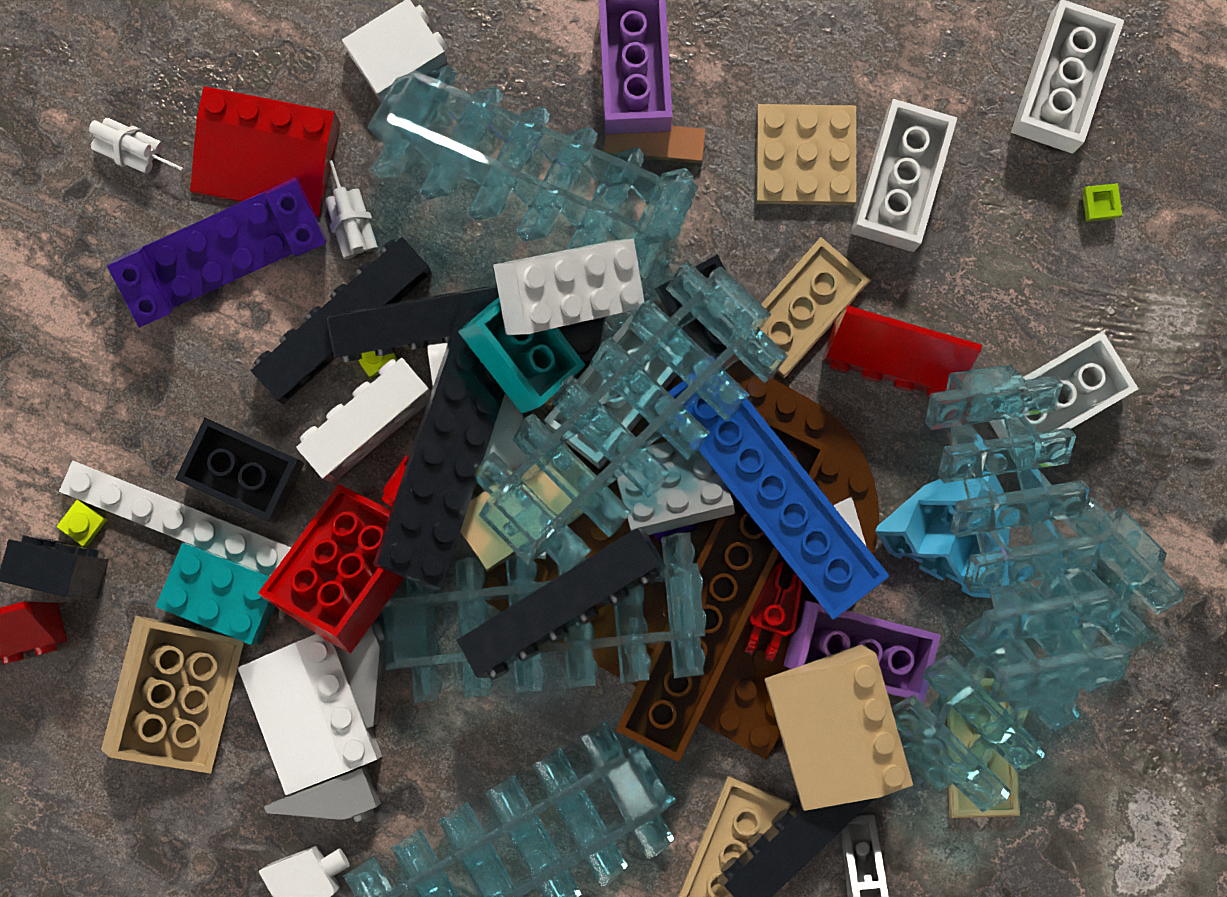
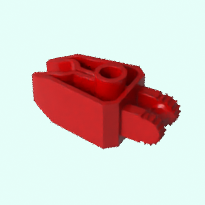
M782 561L778 562L770 571L747 619L749 624L752 625L745 652L753 654L754 650H756L761 629L772 632L771 641L765 652V659L773 661L776 656L782 636L795 631L802 589V581L794 571L788 587L782 589L779 586L778 580L784 564Z

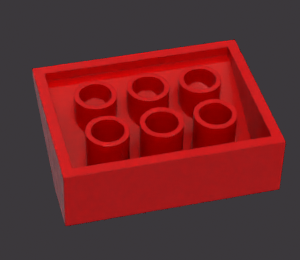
M204 86L196 117L190 191L192 193L242 202L298 177L316 217H320L331 170L329 161H333L341 123L335 111Z
M847 305L832 325L822 362L829 363V368L834 371L848 373L850 369L862 373L861 377L868 381L881 382V379L894 382L893 387L899 390L913 392L915 388L925 391V396L930 399L945 401L946 398L950 399L958 393L981 352L982 344Z
M338 484L258 594L326 641L351 654L404 579V577L373 566L391 510Z
M23 601L0 607V660H2L3 665L24 660L23 654L35 651L36 656L57 651V644L67 642L57 602Z

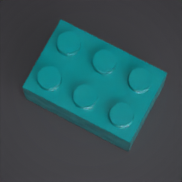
M499 297L458 331L521 414L541 407L585 366V363L558 328L531 334L506 335Z
M182 543L155 607L247 644L257 645L260 644L275 606L258 594L269 579V575L194 545Z

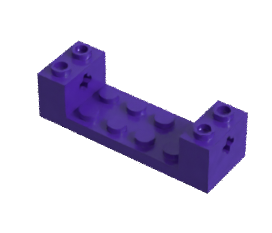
M295 177L117 257L107 265V268L140 328L169 315L174 307L291 254L297 257L326 243V235L298 177Z

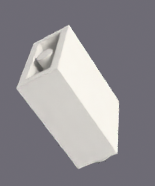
M404 0L342 39L346 51L381 104L447 63L444 51L448 47L438 31L434 34L427 26L430 20L421 5L415 7L411 0Z

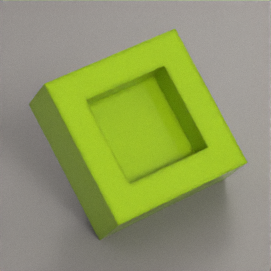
M1118 183L1087 186L1082 189L1086 222L1119 219L1123 216Z

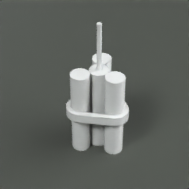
M105 118L102 123L94 120L89 126V132L94 134L95 137L91 143V149L114 159L115 163L122 167L128 165L148 174L153 166L151 161L157 159L181 171L183 170V167L156 156L155 154L161 152L163 142L143 134L142 130L136 126L128 127L110 118Z
M330 160L329 163L337 188L333 190L334 196L326 198L325 202L332 221L330 229L332 233L336 234L343 259H350L355 257L356 254L377 250L378 246L370 224L372 216L370 212H366L360 190L352 189L346 191L345 187H341L333 161Z

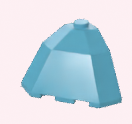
M960 470L926 484L877 526L875 532L887 552L899 559L907 556L921 563L920 570L943 581L945 576L962 585V592L972 597H1005L1010 527L1005 494L993 470Z

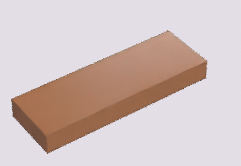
M671 126V131L606 134L604 155L702 164L705 129Z

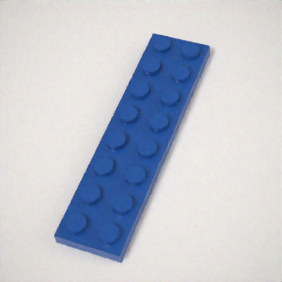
M714 357L659 399L663 407L832 620H835L889 578V574Z

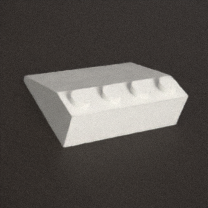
M315 634L238 667L285 795L343 774L382 757L372 728H366L334 644Z

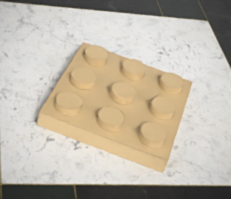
M758 104L756 204L855 205L856 106Z

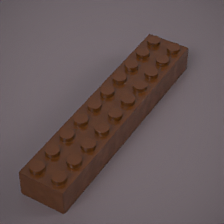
M767 416L765 419L766 423L814 481L830 446ZM731 491L730 495L734 504L735 514L716 519L615 728L617 732L677 762L680 761L779 554Z

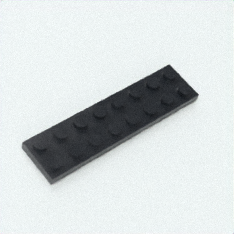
M465 307L458 311L373 566L435 590L442 589L505 395L504 390L458 332L478 315V313Z

